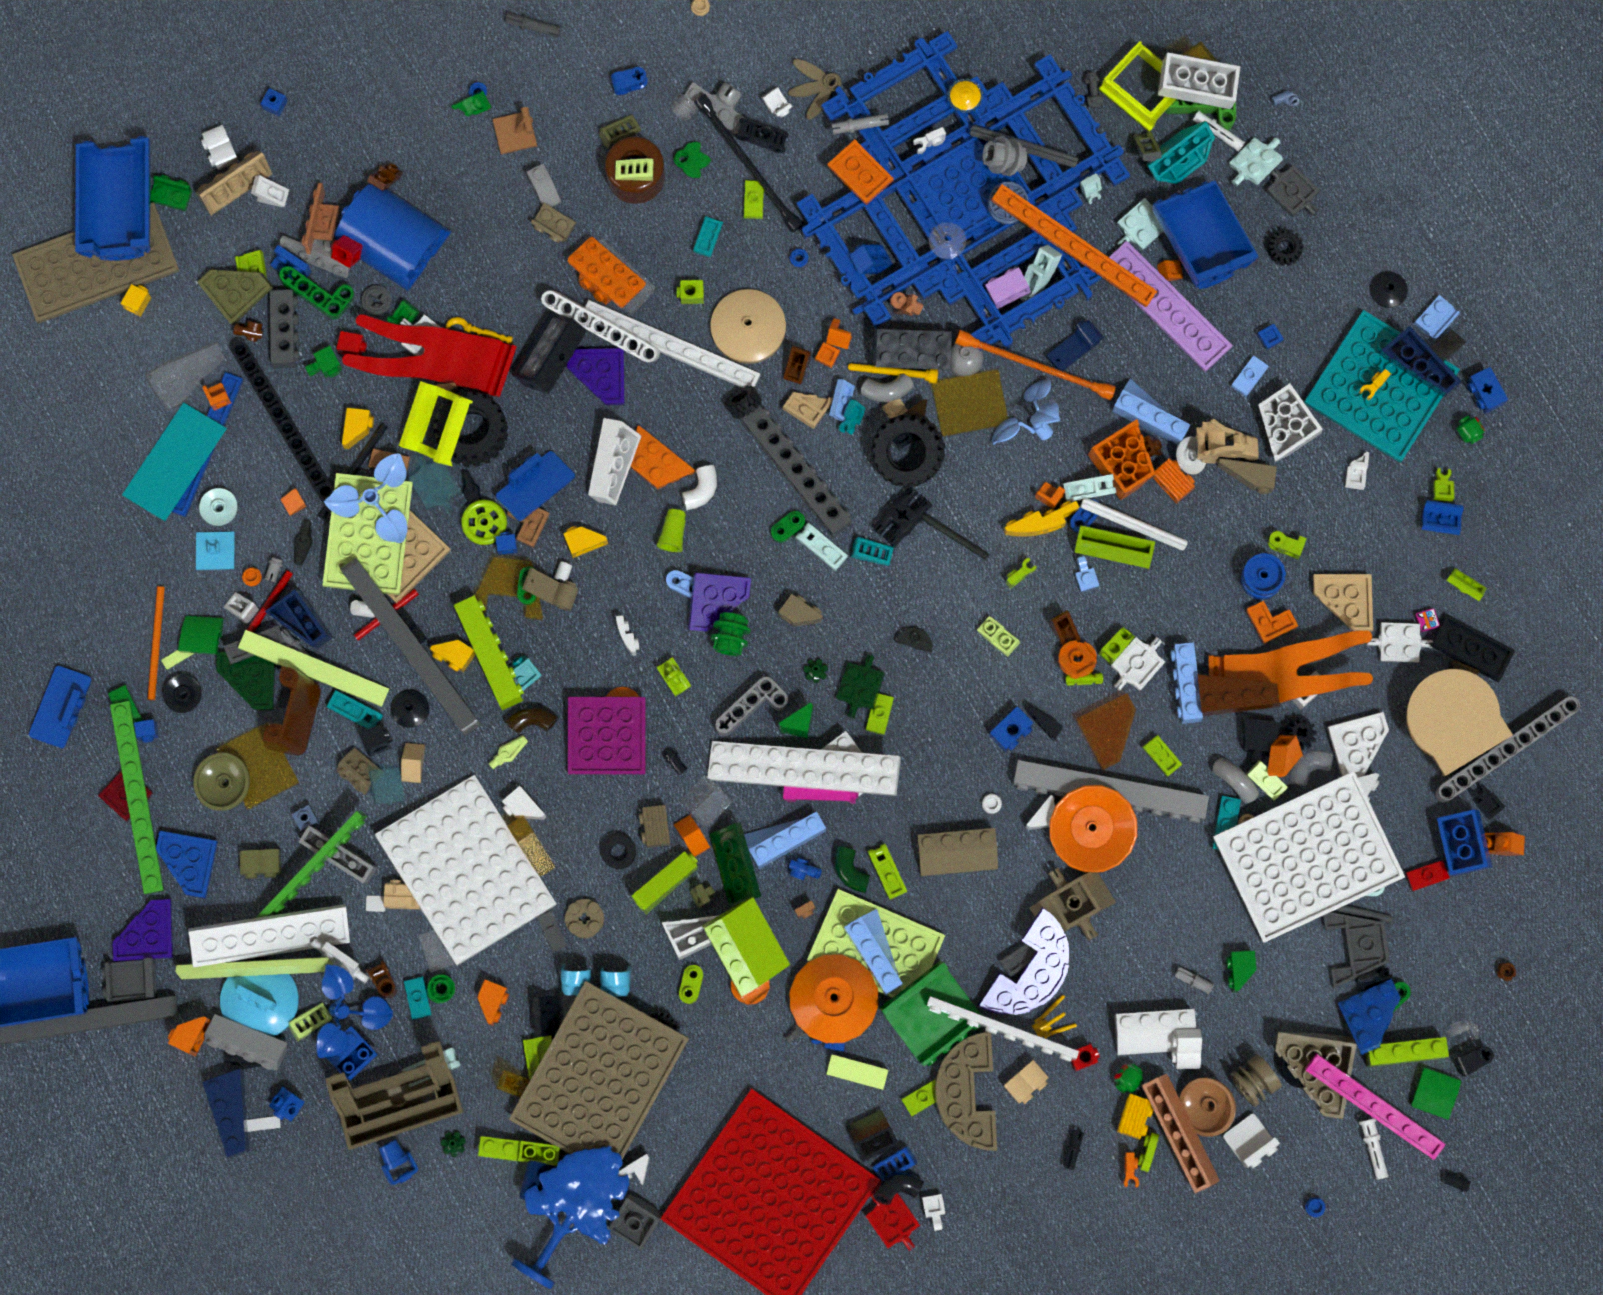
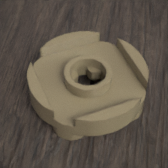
M581 899L569 906L565 914V923L569 931L576 937L582 939L592 938L604 925V913L596 902ZM583 914H586L587 917H590V920L587 921V924H583L582 921H579V917H582Z

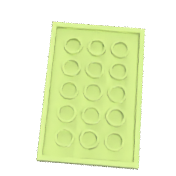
M336 473L334 491L338 487L349 485L358 491V499H360L365 490L374 489L383 482L377 481L374 477ZM404 481L402 485L395 488L389 487L386 484L385 487L378 491L380 495L378 504L386 514L391 510L400 511L405 516L408 526L413 482ZM364 501L358 503L359 512L353 517H341L331 511L323 587L355 590L340 568L356 558L382 593L400 595L406 538L402 543L389 542L380 538L376 532V522L384 516L376 506H370Z
M838 889L808 956V962L822 955L842 954L858 960L869 971L844 931V927L861 916L877 909L900 980L903 983L901 987L886 996L893 998L933 966L945 938L944 934ZM874 979L876 986L878 988V992L884 994L881 988L879 987L878 983Z

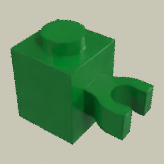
M331 346L314 353L313 355L317 362L305 366L310 377L322 371L325 378H332L340 373L339 371L342 370Z

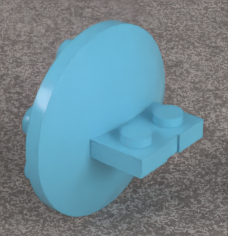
M290 974L228 977L220 995V1008L224 1018L271 1037L279 1035L289 1027V1022L294 1020L299 1006L298 988Z

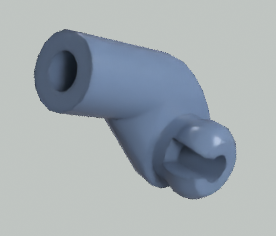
M1284 91L1271 97L1274 106L1282 102L1290 106H1297L1300 102L1299 97L1289 91Z

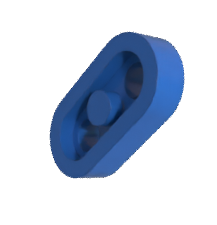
M1080 507L1071 518L1070 527L1074 532L1079 533L1080 527L1076 525V522L1080 521L1083 523V526L1090 527L1099 515Z

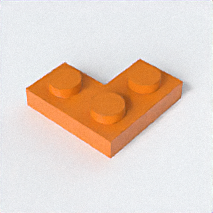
M1264 601L1246 609L1263 644L1298 627L1290 609L1272 617Z

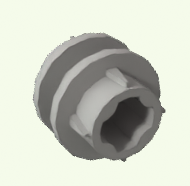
M999 136L994 141H989L985 144L983 149L984 165H987L992 173L1012 176L1017 171L1019 172L1024 169L1027 162L1026 148L1022 147L1021 143L1016 139Z

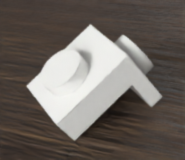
M778 87L761 97L774 117L780 116L781 118L790 112L788 109L792 105L786 101Z

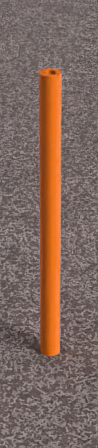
M162 586L157 587L147 700H155L165 591V587Z

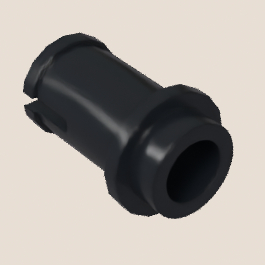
M673 750L665 756V762L669 763L679 776L688 768L678 757L679 753H675Z
M1448 1172L1444 1184L1459 1189L1461 1193L1463 1191L1467 1192L1471 1183L1468 1178L1464 1179Z

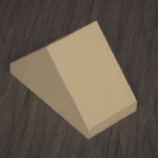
M405 744L401 758L402 782L421 783L425 745Z

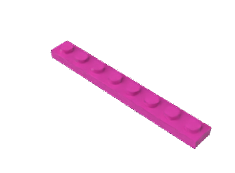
M1318 1053L1315 1054L1306 1066L1305 1070L1433 1160H1435L1446 1145L1445 1142Z

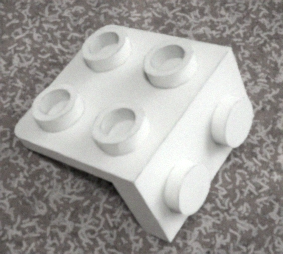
M1254 1114L1246 1117L1223 1135L1224 1140L1245 1168L1249 1166L1254 1168L1262 1162L1260 1158L1265 1154L1268 1157L1278 1150L1276 1146L1280 1144L1275 1137H1271Z

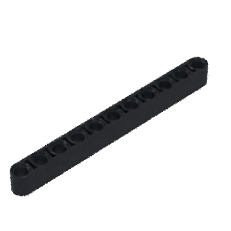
M241 341L236 342L232 346V354L331 516V510L324 501L334 492L333 486L248 345ZM240 349L246 350L243 355H237V352ZM249 365H255L252 371L246 370ZM259 380L265 381V383L262 386H256V383ZM274 396L271 402H265L266 397ZM283 411V415L280 418L275 417L276 412ZM293 427L291 433L286 434L284 433L285 428ZM297 442H301L302 447L300 449H294V444ZM306 458H311L312 461L310 464H303V461ZM315 474H321V478L319 480H312V477ZM324 490H331L330 495L322 496Z

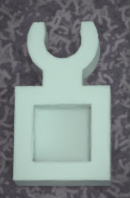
M1097 174L1087 177L1080 182L1082 194L1089 204H1092L1094 197H1097L1098 200L1101 199L1098 191L1102 190L1100 177Z

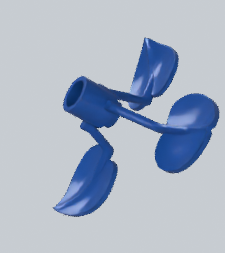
M325 965L321 984L322 992L327 998L335 1000L329 1007V1013L334 1017L333 1020L336 1022L337 1027L333 1023H326L319 1030L316 1040V1052L319 1058L336 1056L345 1050L348 1038L347 1034L340 1030L339 1019H344L349 1014L363 1015L361 1019L362 1025L367 1029L377 1030L387 1025L393 1017L392 1009L380 997L368 998L363 1003V1012L350 1010L346 1004L341 1002L345 998L344 994L350 993L353 990L354 982L351 974L342 967Z

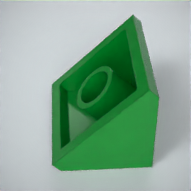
M810 702L779 723V731L783 734L808 738L813 704Z

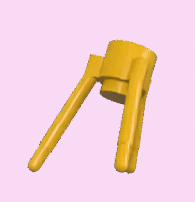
M1061 995L1039 1018L1034 1020L1035 1024L1031 1026L1037 1036L1041 1038L1044 1036L1046 1039L1051 1035L1077 1027V1024L1074 1023L1049 1031L1052 1029L1050 1025L1066 1015L1064 1012L1050 1021L1043 1020L1065 998L1064 995Z

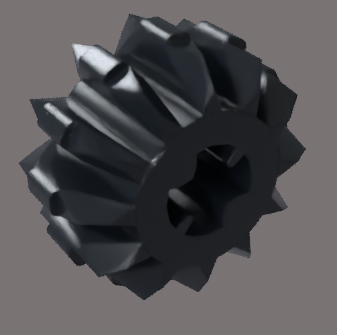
M1298 717L1297 723L1291 720V726L1287 725L1285 727L1288 732L1284 735L1297 736L1298 732L1303 731V736H1297L1302 751L1305 746L1310 748L1312 746L1311 742L1316 741V738L1313 736L1317 734V731L1311 730L1315 726L1314 723L1307 725L1309 719L1306 718L1302 723L1301 717Z

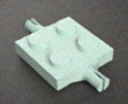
M1254 137L1229 162L1230 167L1238 172L1232 183L1238 186L1246 179L1258 185L1283 160L1282 156L1274 151L1281 143L1280 140L1275 137L1269 144H1264Z
M1145 198L1117 222V225L1123 230L1125 235L1117 242L1118 245L1128 241L1136 244L1142 251L1164 232L1152 212L1153 206Z

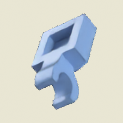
M1085 556L1077 558L1076 561L1080 572L1075 573L1080 592L1099 587L1094 568L1088 569Z

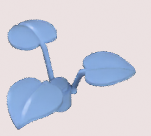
M1048 378L1032 384L1024 393L1025 401H1033L1037 410L1030 418L1033 427L1031 428L1021 421L1018 422L1016 417L1009 418L996 428L992 438L993 445L1013 438L1019 432L1020 426L1028 429L1032 434L1036 433L1041 440H1046L1052 436L1053 430L1048 423L1060 421L1059 406L1056 402L1052 401L1045 403L1039 408L1037 403L1038 399L1046 397L1051 389V381Z
M393 454L378 463L374 471V477L377 481L383 482L380 486L365 490L360 499H358V491L352 486L344 485L338 487L325 499L326 506L335 514L347 518L358 514L360 509L358 503L364 501L370 506H376L384 516L376 522V532L379 537L389 542L402 543L406 538L408 529L405 516L398 510H391L386 514L378 504L380 501L378 491L385 487L386 484L389 487L395 488L404 483L407 472L402 456L400 454Z

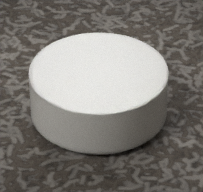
M995 794L985 796L982 801L983 810L988 814L997 813L1002 805L1001 799Z

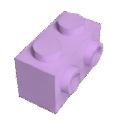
M1019 267L1016 269L1012 268L1006 271L1005 275L999 278L994 277L985 284L987 292L997 309L1030 293L1029 285Z

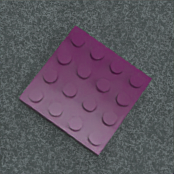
M568 697V774H646V697Z

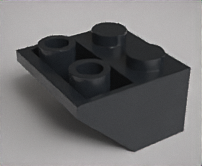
M882 1110L846 1126L862 1162L899 1146Z

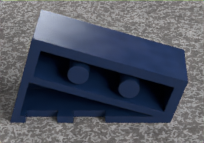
M294 589L265 611V613L276 619L280 624L314 648H320L333 638L304 594L299 590Z

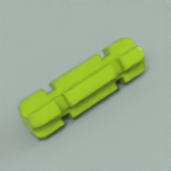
M1090 673L1078 679H1073L1066 675L1065 682L1068 686L1074 684H1102L1103 674L1094 673L1092 675Z

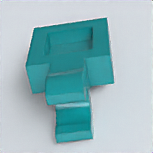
M850 399L844 414L846 420L839 426L840 432L845 433L846 431L852 435L855 431V425H860L866 408L858 401Z

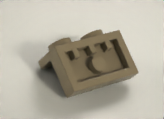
M547 203L543 204L536 218L531 220V223L535 225L534 229L541 233L547 232L550 234L549 238L557 243L560 241L566 242L577 223Z
M356 748L339 762L336 770L340 777L349 781L357 791L362 792L364 795L368 793L369 788L383 775V771Z

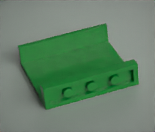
M942 961L936 963L879 1008L922 1066L933 1064L939 1054L947 1053L952 1049L951 1045L965 1039L968 1036L967 1032L972 1028L974 1030L977 1029L968 1025L967 1020L960 1018L957 1021L949 1018L948 1013L941 1011V1014L930 1011V1007L927 1006L930 997L984 1016L977 1010L947 970L946 964Z

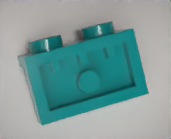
M525 655L522 657L518 656L512 661L511 666L516 674V677L513 679L516 684L520 683L523 691L542 676Z

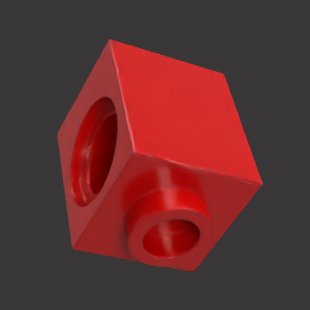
M343 235L339 240L333 242L331 258L351 268L360 260L363 245Z
M340 331L337 344L339 354L362 356V353L366 352L367 342H365L363 335Z
M1089 1044L1076 1049L1079 1051L1077 1059L1071 1060L1076 1072L1097 1064V1059L1100 1056L1097 1048H1093ZM1087 1052L1090 1055L1089 1062H1082L1080 1060V1053Z

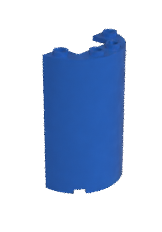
M139 136L137 139H130L131 144H127L125 147L108 146L105 149H100L92 141L76 144L75 252L88 258H92V255L100 257V260L122 261L140 258L144 256V252H150V139L148 137Z

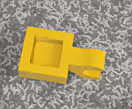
M1386 369L1382 373L1378 371L1371 379L1373 383L1362 386L1359 393L1361 394L1364 390L1370 392L1367 400L1372 399L1374 393L1386 382L1391 373Z

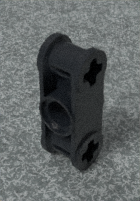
M749 118L739 119L740 127L736 134L738 140L764 147L776 153H785L786 138L789 137L788 132L755 122Z

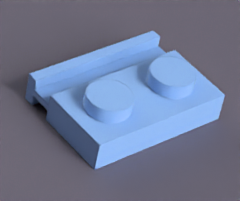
M1439 295L1414 324L1436 341L1460 312L1455 310L1449 302Z

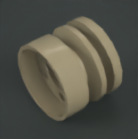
M1258 1054L1246 1062L1250 1071L1240 1066L1238 1068L1240 1075L1236 1071L1230 1074L1237 1091L1253 1107L1259 1105L1257 1097L1261 1101L1266 1099L1262 1090L1272 1095L1282 1087L1274 1071Z

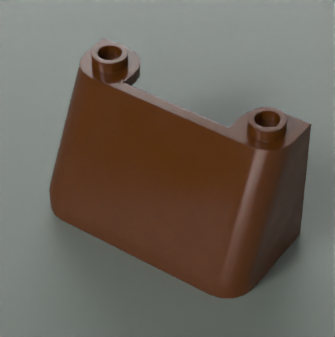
M282 666L279 675L280 683L290 689V698L283 725L271 724L266 727L262 741L268 750L299 756L306 751L321 696V688L316 681L302 673Z

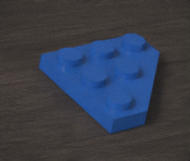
M160 831L156 851L187 896L206 899L218 841Z
M1392 979L1338 1003L1361 1055L1380 1047L1384 1032L1388 1029L1393 1017V1011L1400 1001V996Z

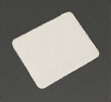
M384 896L366 897V911L385 912L383 905Z

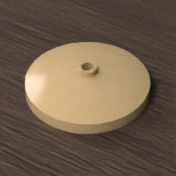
M745 289L727 295L718 303L712 314L711 335L716 347L724 356L738 363L752 364L768 359L780 348L785 337L786 321L780 305L771 296L758 290Z

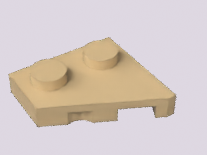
M793 392L784 404L783 410L812 429H815L831 407L833 398H817V395H804Z

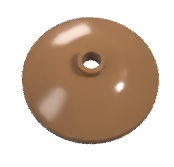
M1203 1077L1191 1081L1182 1090L1179 1099L1198 1135L1206 1137L1217 1136L1225 1132L1232 1125L1236 1114V1104L1231 1091L1222 1082L1213 1078ZM1210 1101L1214 1103V1108L1210 1106Z

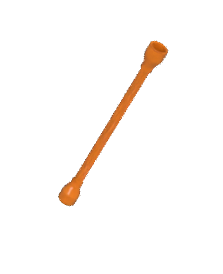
M959 330L955 344L962 347H979V349L995 353V355L1004 356L1006 359L1020 362V364L1022 363L1036 370L1038 369L1088 389L1090 388L1091 391L1096 392L1100 397L1111 400L1116 387L1108 383H1091L1089 380L1087 381L1075 375L1064 373V371L1048 367V365L1039 364L1037 361L1035 362L1017 354L1014 355L1012 352L1010 353L1001 348H996V346L980 342L979 339L974 338L970 333Z

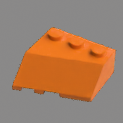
M1138 419L1093 446L1088 454L1102 476L1113 474V487H1116L1115 494L1120 501L1135 492L1155 475L1149 453L1144 444L1143 435H1141Z

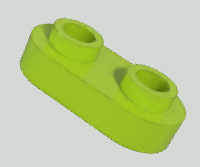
M697 965L688 966L683 974L679 997L685 1004H693L699 997L703 981V971ZM692 971L697 973L696 978L690 977ZM687 990L692 991L691 997L685 996Z
M1151 1132L1150 1135L1145 1137L1143 1146L1146 1147L1144 1154L1140 1155L1138 1161L1142 1171L1149 1172L1159 1134Z

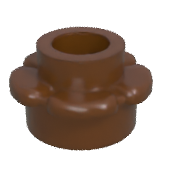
M1501 963L1498 966L1497 975L1500 979L1511 981L1516 976L1517 972L1512 963Z

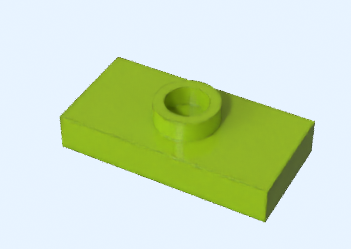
M745 181L744 218L763 219L764 189L758 183L759 181Z
M1456 568L1453 569L1447 579L1449 583L1456 586L1462 593L1468 594L1478 601L1481 600L1487 589Z
M878 695L874 710L870 711L866 731L885 735L894 697Z
M1158 735L1142 747L1166 777L1182 766L1179 759Z
M936 1080L902 1099L911 1117L936 1102Z

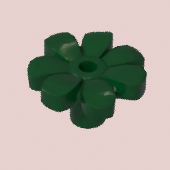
M812 659L809 660V666L804 667V672L808 673L805 678L808 681L813 678L814 683H819L820 678L825 680L827 675L824 672L828 671L827 665L822 666L823 661L821 659H817L816 663Z
M449 1132L445 1135L447 1140L441 1141V1145L445 1146L443 1149L445 1154L451 1152L452 1157H457V1152L463 1153L465 1151L462 1145L466 1144V1139H460L461 1134L459 1132H455L454 1135Z

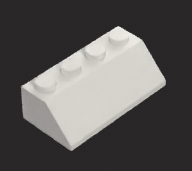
M1195 1009L1116 1014L1114 1022L1117 1055L1175 1051L1172 1037L1176 1036V1030L1196 1029Z

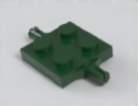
M867 655L864 665L847 664L836 697L838 701L846 702L850 705L847 716L855 719L858 708L874 710L885 676L884 672L871 668L875 658L872 655Z

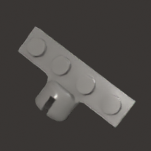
M693 82L683 98L696 106L694 102L700 96L706 94L712 102L716 116H718L726 128L737 134L740 127L739 119L745 118L735 110V105L742 96L741 92L732 85L723 83L718 92L712 95Z

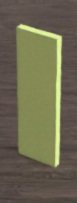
M177 650L161 661L168 670L195 653H182Z

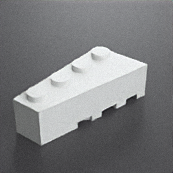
M603 419L588 493L596 501L616 505L641 439L639 433L622 421Z

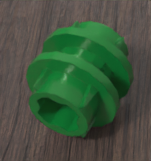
M720 613L719 621H714L713 627L718 629L719 632L718 634H711L710 638L714 642L713 649L724 655H741L742 649L748 647V641L742 639L743 635H749L751 629L747 627V618L735 613Z

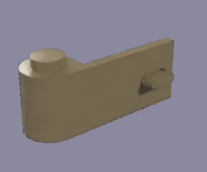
M533 568L529 569L522 588L530 594L565 611L572 610L579 590L576 588L575 583L570 581L559 583Z

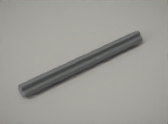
M973 125L970 130L971 136L986 141H994L999 136L1016 139L1021 143L1022 147L1026 148L1028 154L1070 167H1076L1078 157L976 125Z

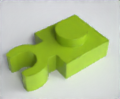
M1438 468L1436 471V478L1438 480H1435L1433 483L1434 500L1453 502L1454 481H1449L1452 473L1451 469L1447 470L1446 475L1441 474V468Z

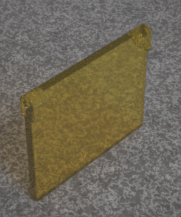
M999 370L937 381V384L932 383L931 386L943 437L997 427L1008 419Z
M268 722L216 748L218 753H229L237 756L247 766L250 774V788L243 800L247 810L299 784L285 754L266 749L262 739L266 727L269 726Z

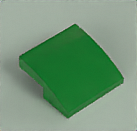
M186 616L181 630L178 651L182 653L217 655L219 638H222L224 619Z
M1424 1067L1417 1083L1411 1107L1449 1120L1462 1080Z

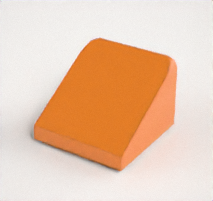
M1164 260L1157 265L1158 272L1167 281L1183 278L1180 260Z
M296 488L280 499L290 516L306 507Z

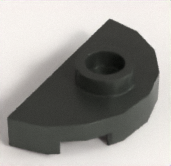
M906 629L895 640L896 643L932 654L933 644L931 638L921 629Z

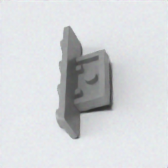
M286 236L281 237L280 246L300 260L341 277L348 278L350 268L331 258L333 241L314 239L311 254H307L305 246L302 245V239L298 242Z

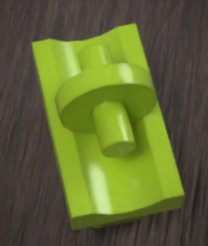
M673 657L656 667L675 697L691 687V684Z

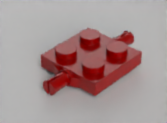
M872 1193L870 1196L876 1203V1207L865 1217L888 1249L896 1243L903 1242L908 1251H910L911 1247L914 1248L915 1245L909 1236L920 1224L898 1193H896L890 1205L877 1202L873 1198Z

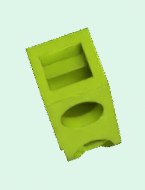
M1275 531L1270 535L1268 545L1270 549L1299 560L1307 538L1299 536L1298 540L1286 537L1280 531Z
M1122 627L1101 649L1099 655L1112 665L1133 641L1135 636Z

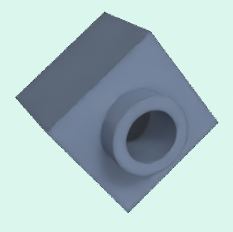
M309 805L292 814L302 833L306 831L308 826L315 827L320 824ZM303 815H308L306 821L301 820Z

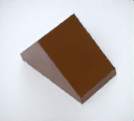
M792 346L783 379L801 385L811 359V351Z
M1068 610L1051 619L1049 626L1062 646L1070 641L1078 642L1081 640Z

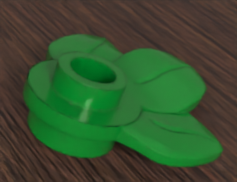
M699 142L687 144L684 150H679L674 155L675 165L682 168L685 175L691 178H700V169L705 168L711 162V159L706 154L700 152L701 143ZM684 157L687 160L685 162H681L680 158Z

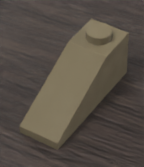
M1227 459L1219 460L1218 468L1250 489L1257 491V493L1266 495L1274 490L1277 466Z

